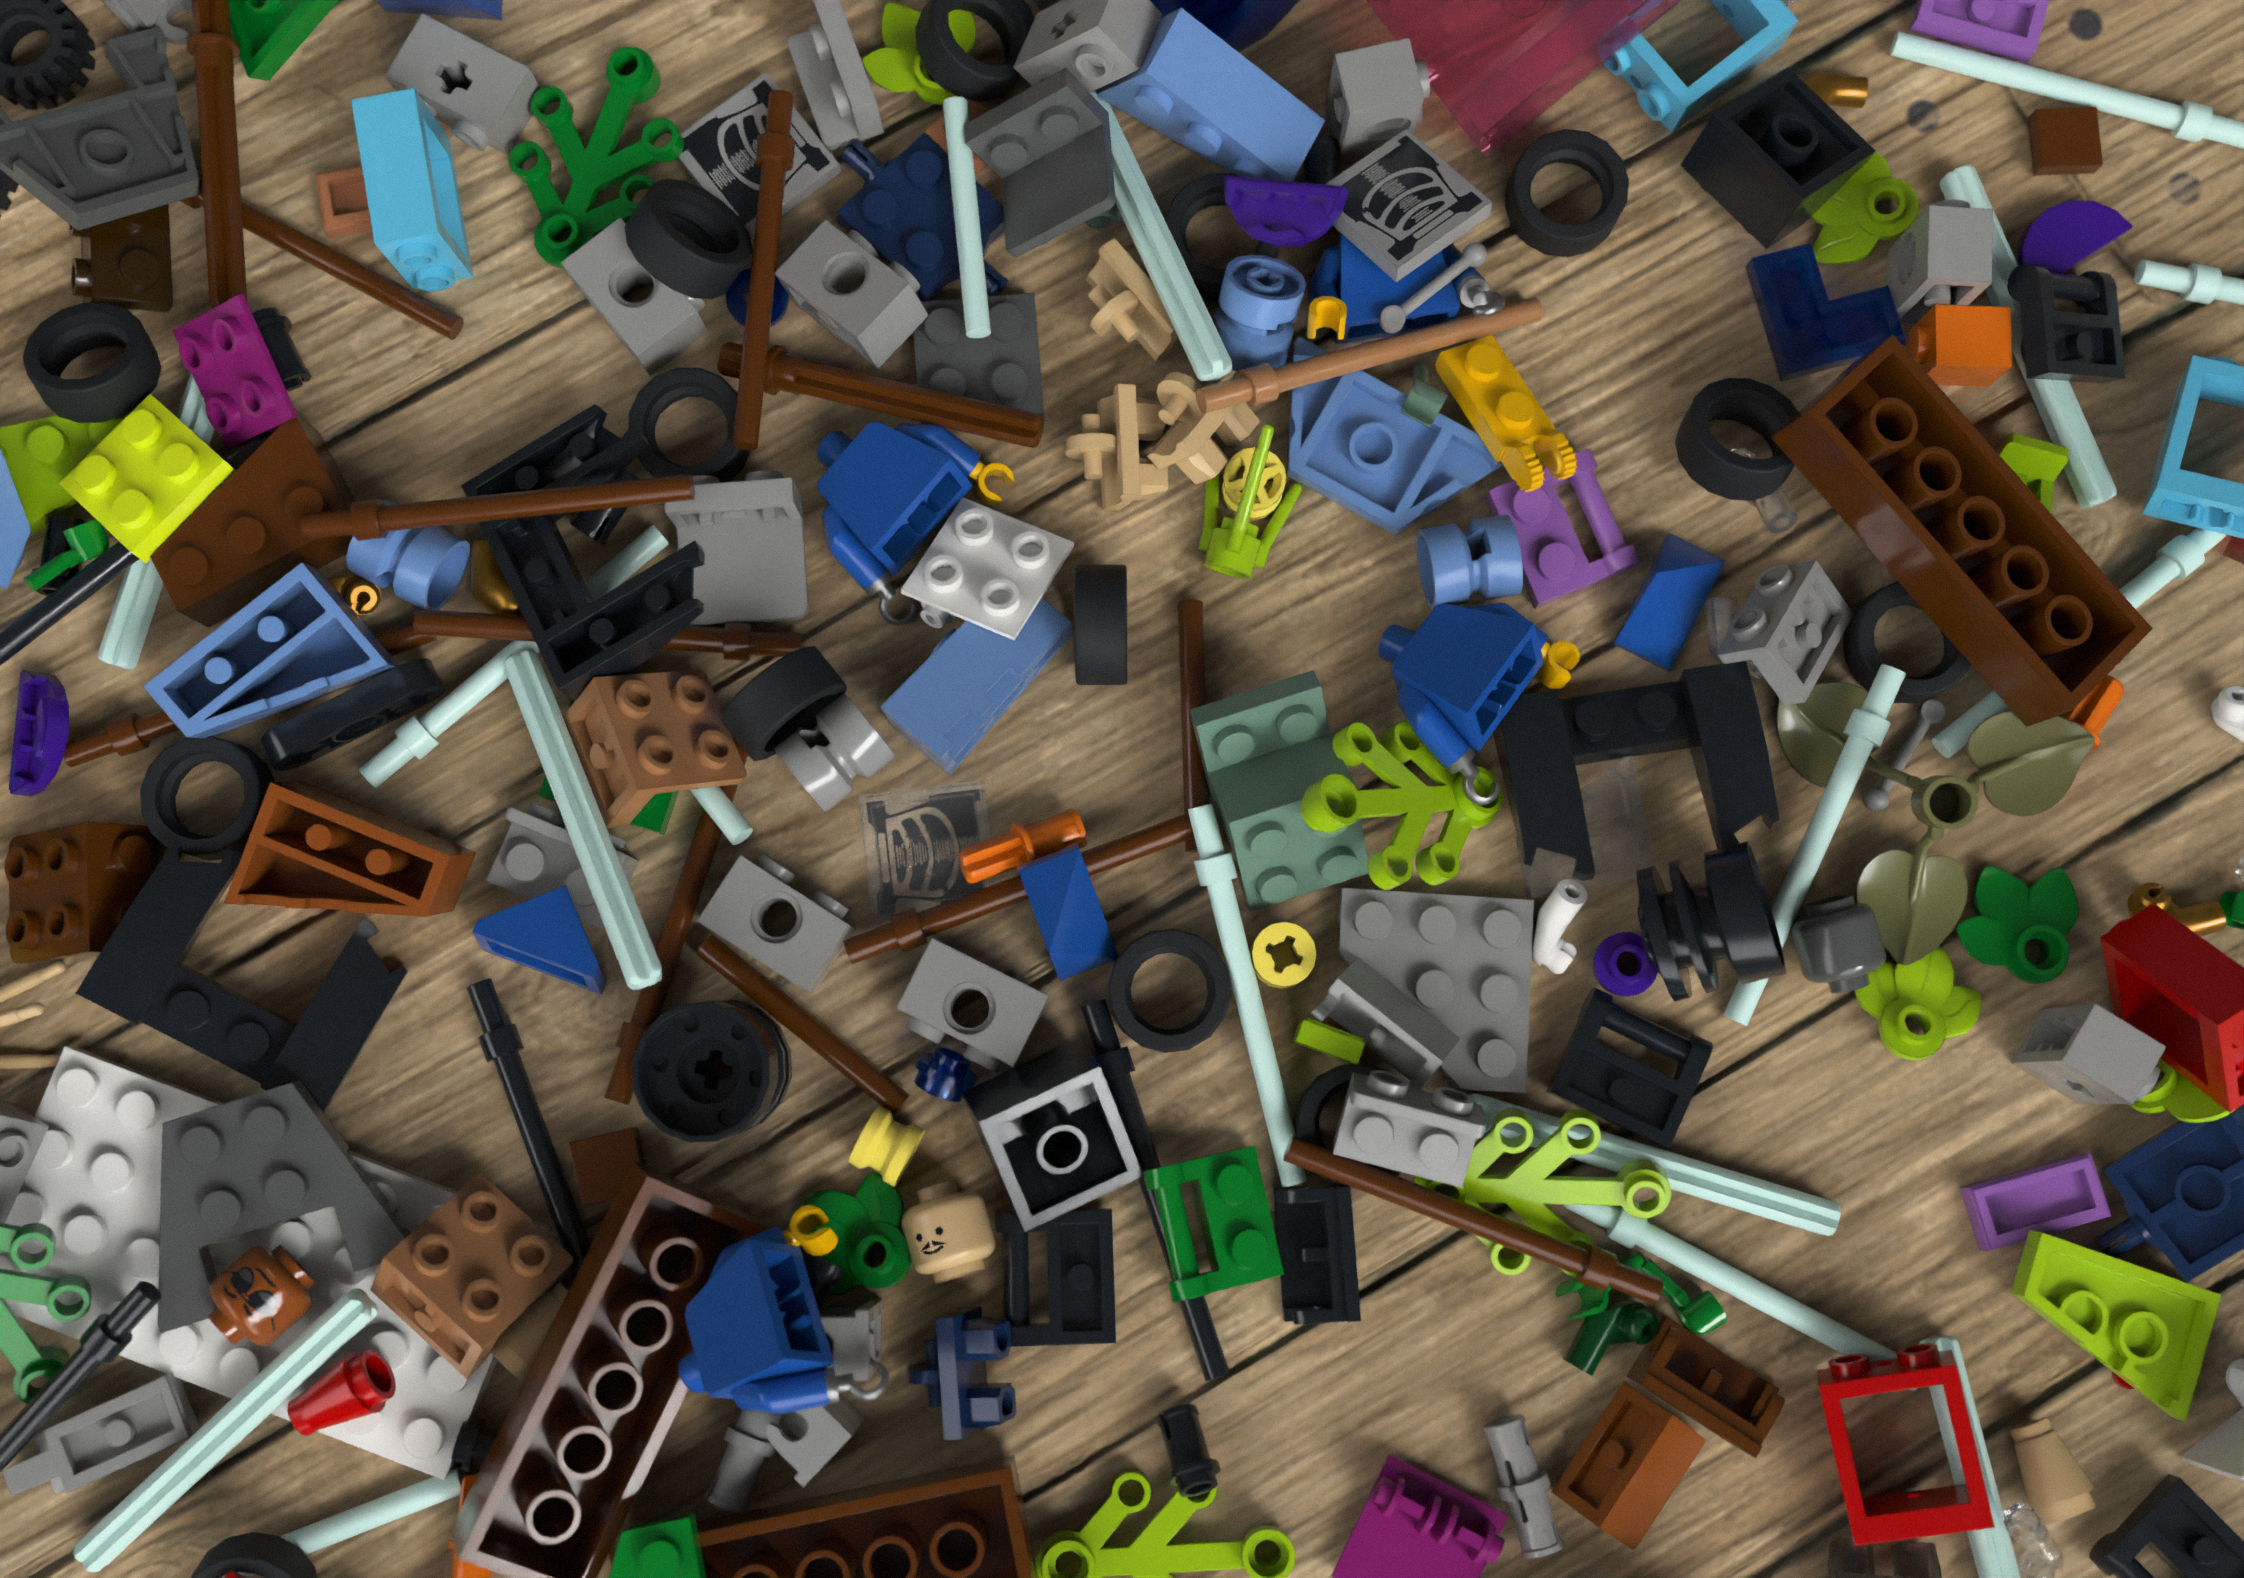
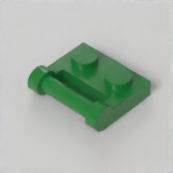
M1255 1146L1143 1171L1147 1191L1154 1190L1174 1278V1280L1168 1282L1172 1302L1189 1300L1213 1292L1284 1275ZM1187 1181L1192 1182L1211 1271L1199 1273L1179 1185Z

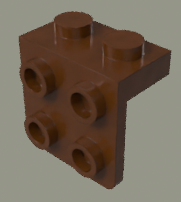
M82 822L16 836L10 841L8 854L5 859V874L9 881V918L6 923V938L10 945V956L14 963L30 964L85 954H100L125 913L156 869V837L151 834L148 826Z

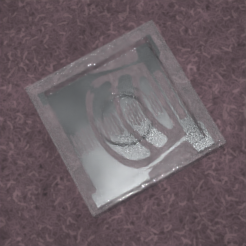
M984 780L858 795L871 921L873 923L891 921L890 916L913 907L918 913L997 884L996 876L973 884L968 883L961 872L958 862V854L964 848L992 839Z

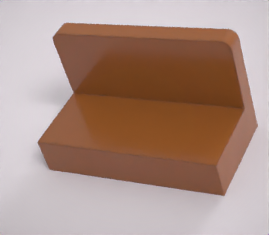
M1623 1382L1551 1492L1597 1527L1634 1550L1705 1443V1439L1676 1416Z

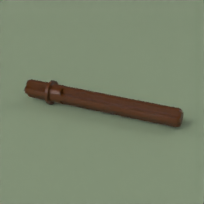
M191 0L193 36L187 39L186 45L188 53L194 56L209 303L213 309L242 293L247 301L233 78V58L239 54V43L231 37L229 3L227 0Z
M726 342L722 345L717 363V369L721 375L739 379L743 345ZM774 345L767 354L764 392L766 394L776 395L779 391L797 395L801 393L923 423L938 424L945 428L1031 448L1037 447L1042 437L1044 417L1040 414L809 361L805 357L788 354L786 348L781 345Z

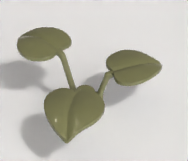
M1829 682L1816 684L1806 702L1784 705L1778 699L1776 712L1778 738L1787 760L1801 777L1812 784L1826 788L1849 737L1843 733L1853 710H1861L1868 695L1867 690L1850 683ZM2013 711L1997 713L1977 725L1968 737L1966 744L1967 753L1979 771L1969 775L1967 780L1955 776L1934 775L1921 780L1917 776L1909 775L1877 761L1869 755L1864 767L1913 791L1911 795L1912 811L1920 822L1928 826V831L1915 846L1914 856L1898 849H1890L1877 854L1862 868L1855 887L1856 903L1867 904L1873 909L1883 945L1897 963L1910 965L1935 950L1953 930L1964 911L1967 902L1968 886L1962 866L1955 859L1948 856H1926L1928 849L1934 842L1943 838L1944 829L1961 828L1973 819L1978 807V785L1984 782L1983 787L1987 800L1996 809L2004 813L2021 817L2043 813L2056 805L2070 789L2082 761L2095 741V737L2089 731L2060 716L2026 727ZM1873 746L1871 753L1875 752L1878 747Z

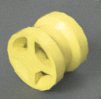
M1255 447L1242 449L1231 457L1225 467L1221 492L1223 502L1234 515H1236L1242 495L1240 491L1244 488ZM1270 451L1257 491V498H1255L1250 521L1264 519L1274 513L1282 499L1287 478L1285 468L1278 456Z
M1288 922L1269 925L1258 934L1250 949L1255 975L1258 980L1268 987L1278 989L1294 987L1307 978L1315 966L1317 955L1314 941L1309 933L1297 924Z
M879 1105L860 1134L848 1163L859 1169L871 1167L881 1173L883 1182L896 1187L910 1164L923 1138L925 1129L914 1123L904 1126L893 1120L891 1111Z

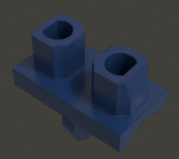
M963 1306L956 1313L936 1317V1337L924 1340L926 1362L910 1365L907 1367L909 1383L927 1384L929 1407L942 1408L944 1440H962L985 1427L1003 1424L1014 1418L1017 1413L1015 1389L1011 1383H987L986 1361L1001 1360L1009 1356L1012 1346L1010 1322L1008 1320L982 1316V1306Z

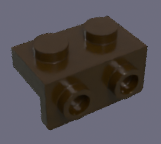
M169 204L79 231L69 224L70 236L81 237L82 258H73L71 267V289L73 296H83V303L108 302L127 309L169 313L173 305Z

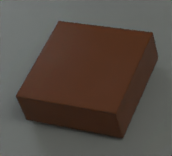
M2097 107L2036 109L2028 117L2034 176L2095 173L2103 165Z
M630 1127L569 1142L582 1206L614 1199L632 1162L635 1161L645 1165L637 1127Z

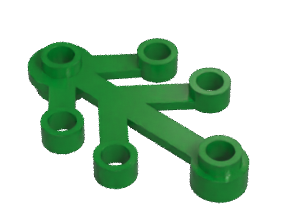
M623 47L616 50L609 58L606 67V77L611 87L587 148H585L572 120L573 106L562 90L554 86H546L539 89L532 97L531 110L539 122L549 129L573 180L563 204L549 177L552 168L551 160L537 143L531 141L521 142L509 154L510 168L523 183L527 184L542 216L535 230L534 243L539 255L551 266L564 269L561 264L563 260L621 217L625 223L628 222L639 204L633 203L634 195L639 190L648 189L654 183L649 176L635 173L658 161H673L683 151L684 139L675 124L668 119L658 118L645 126L642 132V140L614 153L632 105L651 99L660 86L661 77L659 70L651 57L642 49ZM637 65L636 70L632 74L622 75L628 67ZM560 102L556 112L549 115L544 114L546 107L550 103ZM663 134L672 135L667 145L663 147L654 146L659 136ZM538 157L537 164L533 168L522 170L523 164L528 158ZM627 178L621 185L619 198L592 209L599 191ZM572 229L571 235L566 241L555 242L563 231Z
M0 1223V1251L10 1252V1257L15 1265L25 1270H36L46 1266L52 1260L56 1237L51 1228L41 1223H30L22 1227ZM28 1239H38L46 1245V1249L37 1254H29L21 1249L20 1244ZM0 1268V1349L15 1368L14 1392L26 1404L41 1389L31 1386L29 1382L40 1376L52 1378L70 1357L63 1350L56 1347H38L4 1299L47 1306L48 1312L53 1318L64 1322L75 1321L88 1312L91 1303V1286L81 1276L65 1275L60 1278H53ZM74 1291L81 1295L82 1300L74 1305H65L60 1303L56 1297L62 1292Z

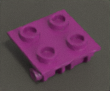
M243 293L234 296L173 330L179 344L181 360L192 373L206 403L208 419L213 428L219 432L226 450L268 430L274 433L279 428V425L298 417Z
M1388 1454L1331 1576L1334 1578H1480L1487 1561L1494 1564L1502 1552L1505 1539L1499 1535L1508 1515Z

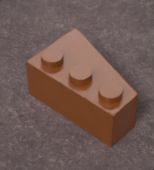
M304 781L270 782L224 904H256L297 909L317 908L345 910V912L429 917L454 911L476 852Z

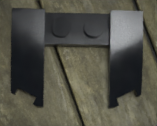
M594 404L461 486L466 497L606 483L650 445L646 438L631 426L622 438L602 427L607 413L601 407ZM567 513L479 522L558 690L576 701L593 677L628 675L659 652L704 612V603L699 599H693L694 568L705 565V553L702 546L695 540L593 601L555 523Z
M1746 661L1684 669L1679 681L1560 699L1558 689L1521 694L1493 732L1523 864L1532 866L1536 850L1540 848L1575 858L1576 862L1572 878L1583 881L1594 878L1595 867L1575 765L1690 748L1717 849L1740 843L1735 833L1760 815L1769 829L1774 827L1779 821L1768 749Z
M170 847L105 944L76 991V994L136 1025L144 1023L261 1083L259 1088L263 1090L301 1080L325 1113L404 980L408 970L402 965L391 973L388 971L367 941L380 930L372 920L363 917L298 1024L182 964L232 881L243 852L235 849H223L222 863L180 861L182 847Z

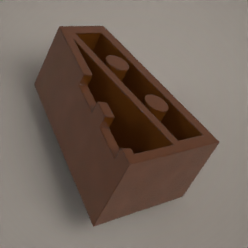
M298 415V417L283 423L150 558L178 612L206 627H210L243 609L301 562L319 569L346 555L353 535L306 540L302 535L300 517L306 513L350 509L352 502L356 501L321 434Z

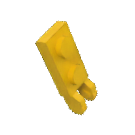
M1493 335L1440 352L1435 364L1436 372L1495 461L1502 462L1511 478L1515 479L1516 485L1520 487V490L1530 492L1544 485L1545 472L1542 469L1543 465L1549 469V473L1553 475V478L1556 477L1557 480H1563L1576 473V468H1578L1576 461L1578 460L1575 457L1576 453L1573 452L1572 446L1570 447L1568 444L1569 441L1563 432L1555 431V426Z

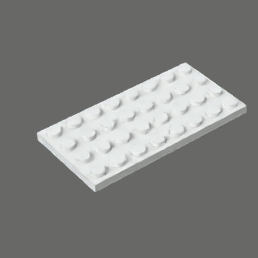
M64 1046L35 1114L37 1119L49 1127L5 1224L21 1227L30 1223H41L51 1228L56 1237L54 1256L46 1266L40 1269L25 1270L14 1264L10 1257V1252L0 1251V1268L53 1278H60L65 1275L81 1276L91 1286V1303L88 1312L83 1317L75 1321L64 1322L53 1318L48 1312L47 1306L4 1299L16 1316L80 1340V1336L101 1314H111L139 1282H149L158 1289L162 1123L224 1104L223 1102L78 1047ZM346 1150L369 1182L374 1181L387 1199L385 1202L386 1206L402 1228L408 1227L410 1232H413L458 1192ZM332 1206L208 1245L217 1276L254 1246L267 1247L273 1251L277 1246L282 1245L314 1279L316 1283L308 1289L313 1299L311 1309L276 1341L268 1346H259L247 1337H244L238 1344L234 1345L217 1329L209 1318L160 1334L157 1303L131 1331L132 1341L119 1354L122 1357L166 1374L173 1373L174 1377L232 1399L345 1293H348L351 1289L359 1288L365 1291L368 1297L376 1303L378 1310L376 1316L271 1414L290 1421L287 1410L290 1400L307 1390L348 1352L358 1351L362 1353L367 1349L375 1350L384 1357L393 1372L396 1383L394 1396L386 1400L385 1406L380 1412L323 1428L317 1432L445 1480L450 1470L456 1467L457 1462L452 1461L451 1458L459 1430L464 1421L473 1423L497 1363V1359L490 1352L486 1361L466 1379L370 1291L380 1264L354 1272L339 1221ZM533 1220L548 1234L550 1226ZM28 1239L20 1244L21 1249L29 1254H37L46 1249V1245L38 1239ZM65 1291L56 1297L60 1303L65 1305H74L82 1300L81 1295L74 1291Z

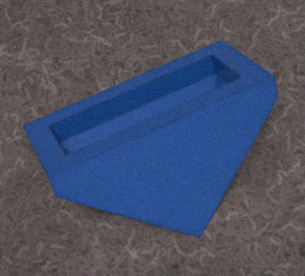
M1668 533L1613 644L1668 672L1671 671L1725 560Z
M1078 844L1017 866L1060 981L1117 960L1119 955Z
M566 885L477 921L472 931L485 952L602 995L607 984Z

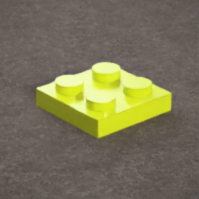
M149 394L59 485L132 554L146 564L151 559L150 556L236 470L152 394Z

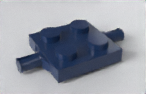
M923 133L898 157L882 163L860 140L854 141L852 148L848 146L844 151L842 161L856 171L865 180L862 189L837 211L838 223L848 232L855 230L861 234L877 251L879 255L877 259L888 266L892 261H896L905 267L920 284V289L916 292L918 298L922 302L929 301L944 286L960 279L948 154L926 133ZM976 181L984 259L989 245L1005 231L1004 207ZM984 259L987 296H997V292L1001 293L1006 287L1008 279L1003 277Z
M2231 1114L2218 1120L2202 1123H2190L2179 1120L2102 1167L2104 1173L2124 1198L2129 1216L2128 1219L2103 1234L2095 1236L2101 1248H2105L2107 1255L2116 1258L2147 1240L2150 1245L2168 1257L2187 1283L2244 1249V1128L2238 1125Z

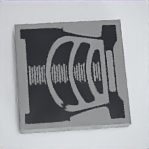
M767 72L683 131L681 135L684 139V148L677 158L699 187L722 200L740 218L750 234V239L754 237L761 175V168L756 164L758 137L765 133L769 93L773 90H780ZM794 106L790 137L795 141L793 168L786 172L782 215L841 173L837 160Z
M1407 128L1325 184L1344 186L1350 191L1342 214L1333 226L1395 282L1401 280L1490 217L1492 206L1490 199Z

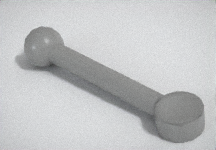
M1478 242L1468 244L1463 249V256L1403 304L1385 307L1379 319L1381 328L1388 333L1400 331L1404 326L1407 315L1467 268L1481 266L1487 259L1485 246Z
M1930 699L1919 705L1916 711L1919 721L1890 765L1891 767L1902 771L1929 727L1936 725L1944 719L1946 711L1940 701ZM1883 776L1877 787H1872L1865 793V806L1872 811L1884 810L1890 801L1888 792L1895 781Z

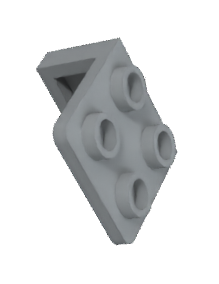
M755 471L746 474L745 481L720 483L719 478L714 476H692L695 489L694 500L664 503L666 515L677 528L678 550L695 540L702 546L705 553V565L694 568L693 599H699L704 603V612L692 621L689 626L712 627L725 626L726 622L763 623L799 620L807 615L809 599L802 496L792 477L783 478V474L777 471Z

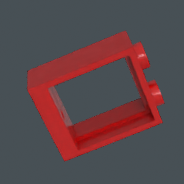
M2154 903L2131 918L2121 920L2115 924L2109 932L2100 937L2114 1015L2166 1046L2160 1058L2228 1112H2232L2244 1104V967Z
M1916 1344L1898 1349L1896 1351L1897 1358L1870 1362L1869 1356L1866 1354H1850L1833 1358L1828 1361L1829 1368L1817 1370L1818 1387L1855 1546L1995 1528L1958 1367L1952 1350L1939 1352L1938 1346L1935 1344ZM1943 1384L1966 1484L1863 1498L1840 1399Z

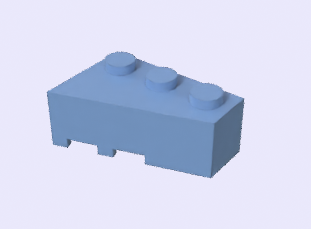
M1183 8L1161 17L1140 70L1099 88L1096 92L1102 100L1227 172L1247 178L1293 181L1325 122V119Z
M301 562L143 687L187 738H206L219 735L372 679L399 666V664L320 570Z
M1043 598L1040 599L1015 641L965 621L957 630L952 629L941 639L932 651L931 656L880 707L897 732L950 776L1072 636L1071 622Z

